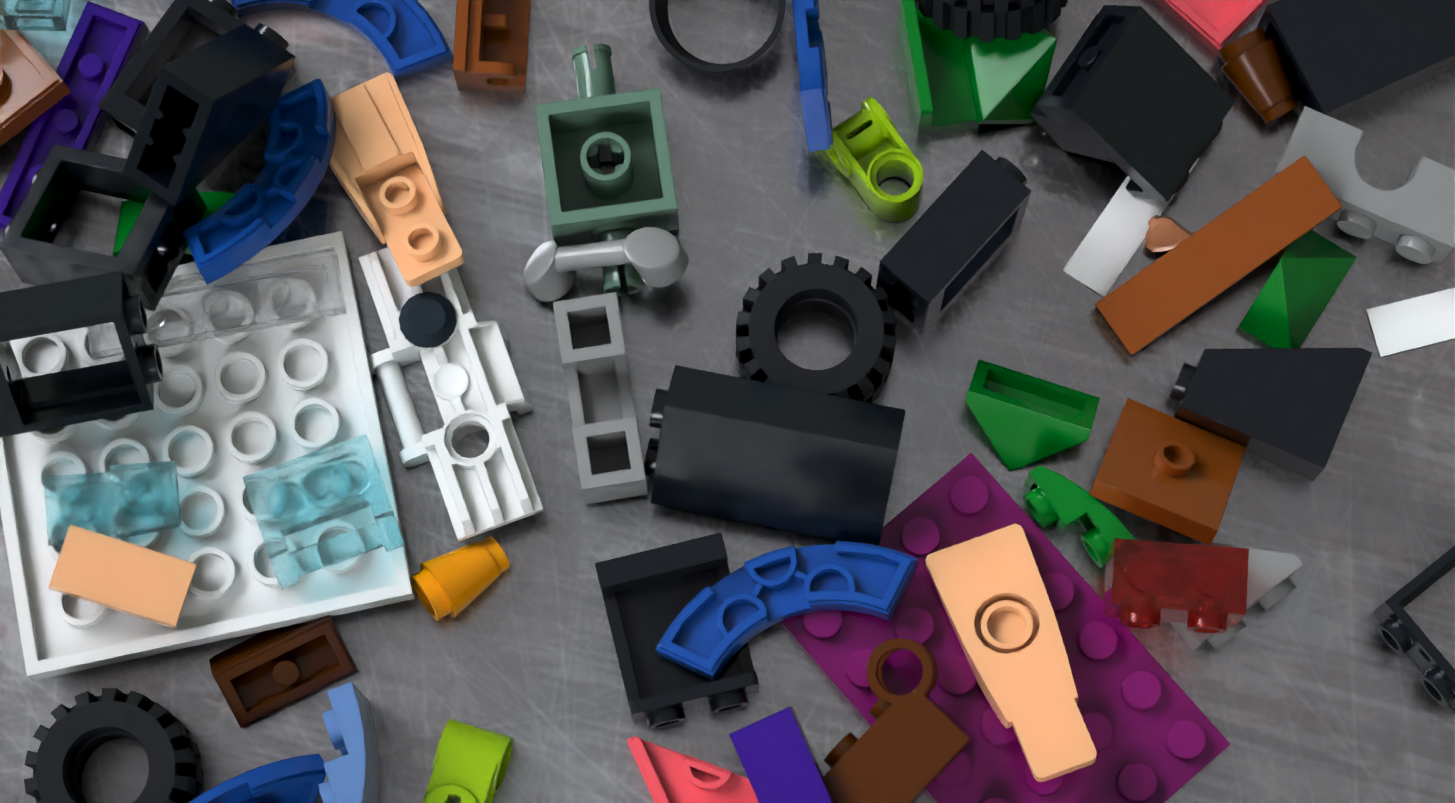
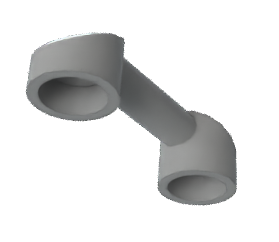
M657 227L637 229L625 239L559 247L555 241L549 240L540 245L529 258L523 271V282L536 299L547 302L562 297L571 289L576 279L577 270L632 264L646 284L652 287H665L677 281L684 274L688 266L689 257L674 235L667 230Z

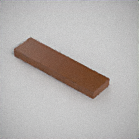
M1304 155L1099 300L1095 305L1128 352L1133 356L1342 209L1343 206Z

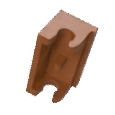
M457 0L453 73L458 90L526 92L531 0Z

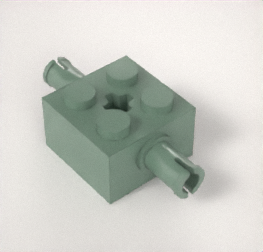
M593 44L596 61L595 70L590 69L587 45L575 48L571 52V58L574 62L579 99L534 105L550 226L554 241L558 246L592 241L602 242L625 239L633 231L644 227H657L667 231L679 230L678 207L660 87L616 93L611 62V47L606 44ZM613 161L614 173L603 175L601 173V162ZM632 264L602 267L605 294L616 292L617 296H622L619 270L621 269L625 270L628 295L640 292L645 288L642 277Z

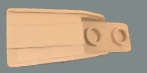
M383 73L330 98L334 107L336 133L329 165L341 186L382 245L387 244L406 284L410 287L418 286L463 264L465 256L444 216L447 214L432 165L393 74Z
M1012 524L927 555L925 559L927 570L975 679L1000 722L1006 728L1013 726L1035 780L1045 782L1094 764L1097 759V751L1077 706L1078 694L1063 639L1023 528L1018 524Z

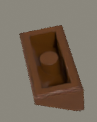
M330 615L305 623L263 631L213 656L209 660L212 675L240 728L358 670L334 618Z

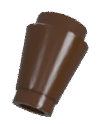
M1262 27L1251 31L1218 51L1225 64L1220 70L1257 114L1261 115L1265 124H1269L1299 107L1293 96L1294 92L1275 37L1268 39Z

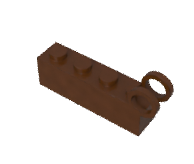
M894 638L878 645L871 653L867 662L866 676L868 684L874 694L880 698L869 711L876 721L859 739L851 732L848 733L823 760L831 768L825 774L824 779L835 803H914L975 739L930 696L938 680V665L931 651L919 642L905 638ZM910 650L919 658L923 668V675L916 689L908 694L899 695L890 690L883 678V667L888 657L894 652Z

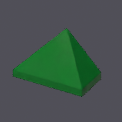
M1044 28L1035 34L1025 32L1021 34V39L1007 41L1005 38H994V42H980L979 37L970 36L968 39L963 38L977 124H1032L1036 121L1030 112L1045 91L1057 43V38Z
M1310 230L1289 245L1237 330L1266 348H1301L1357 257L1315 231Z
M979 359L965 401L1010 472L1087 441L1092 430L1100 398Z

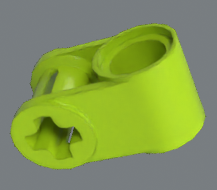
M868 97L862 101V109L832 128L833 145H830V149H826L825 152L836 168L849 179L869 206L871 212L879 219L887 222H902L911 218L918 211L922 202L923 168L919 160L898 134L895 125L883 107L874 98ZM900 177L905 179L911 188L901 195H890L881 190L878 185L886 178Z
M449 719L439 740L433 763V772L422 803H493L508 769L514 743L513 737Z

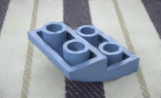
M353 682L327 691L333 709L322 712L335 750L340 749L343 756L323 763L329 781L318 784L323 803H379L381 763L375 722L368 699Z

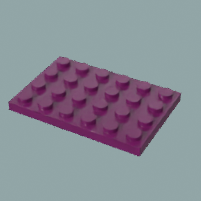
M972 453L966 456L882 529L880 547L899 551L917 558L918 567L890 622L873 615L846 610L809 612L778 622L869 728L876 721L869 711L880 699L871 690L866 676L867 662L874 649L887 640L905 638L919 642L931 651L938 665V680L930 696L975 738L925 791L934 803H1164L1230 745L1227 739ZM1012 524H1018L1023 528L1038 567L1068 656L1078 694L1077 706L1097 751V759L1094 764L1045 782L1035 780L1013 726L1006 728L1000 722L977 683L927 570L925 560L927 555ZM899 650L888 657L883 667V678L890 690L899 695L908 694L916 689L921 682L923 675L922 664L910 650Z

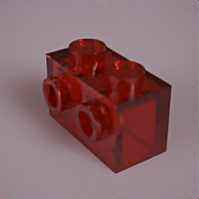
M1115 538L1106 552L1103 617L1120 618V625L1131 628H1159L1161 621L1187 623V630L1196 633H1226L1227 627H1235L1246 615L1249 549Z

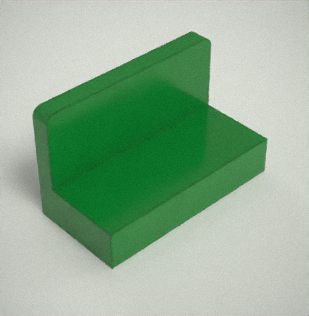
M900 0L897 21L917 137L979 128L963 38L954 36V30L952 29L942 31L934 26L933 17H924L920 10L916 9L914 0Z

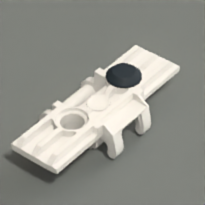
M388 247L358 257L390 347L369 356L368 362L371 373L377 374L403 448L398 453L402 467H412L431 462L458 541L544 511L509 414L511 411H517V414L527 413L533 409V405L527 389L519 385L506 348L510 345L504 325L496 320L476 322L457 267L418 286L410 287L406 284ZM419 361L423 362L445 424L443 428L426 434L423 431L401 368ZM485 429L489 434L488 448L478 457L466 458L455 452L459 440L468 433Z

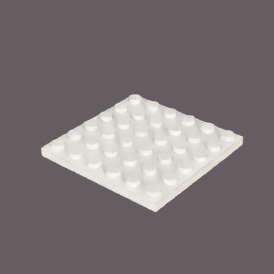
M342 231L267 246L244 264L208 285L195 262L178 265L155 311L146 310L148 332L143 334L146 345L157 344L163 367V381L154 383V410L0 437V511L26 675L32 681L305 623L328 615L333 617L415 599L376 393L368 362V352L346 239ZM113 322L10 340L23 378L126 360ZM70 524L197 564L176 629L50 590L48 586Z

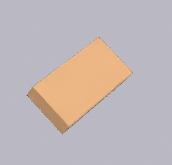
M70 524L48 587L50 590L176 629L197 564Z

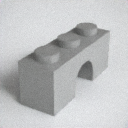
M1305 106L1293 127L1272 178L1305 155L1343 206L1342 209L1330 216V218L1337 220V226L1342 231L1363 239H1370L1372 236L1396 245L1395 250L1401 256L1417 263L1429 264L1431 261L1442 264L1455 247V169L1422 156L1410 173L1406 185L1395 190L1374 188L1361 178L1355 166V151L1364 131Z
M613 292L553 302L554 315L570 405L574 446L585 504L648 495L617 293Z

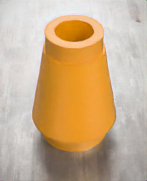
M489 535L481 541L473 542L420 563L421 571L411 576V581L417 597L434 620L438 621L448 614L455 618L491 585L502 572L509 569L510 563L499 543Z

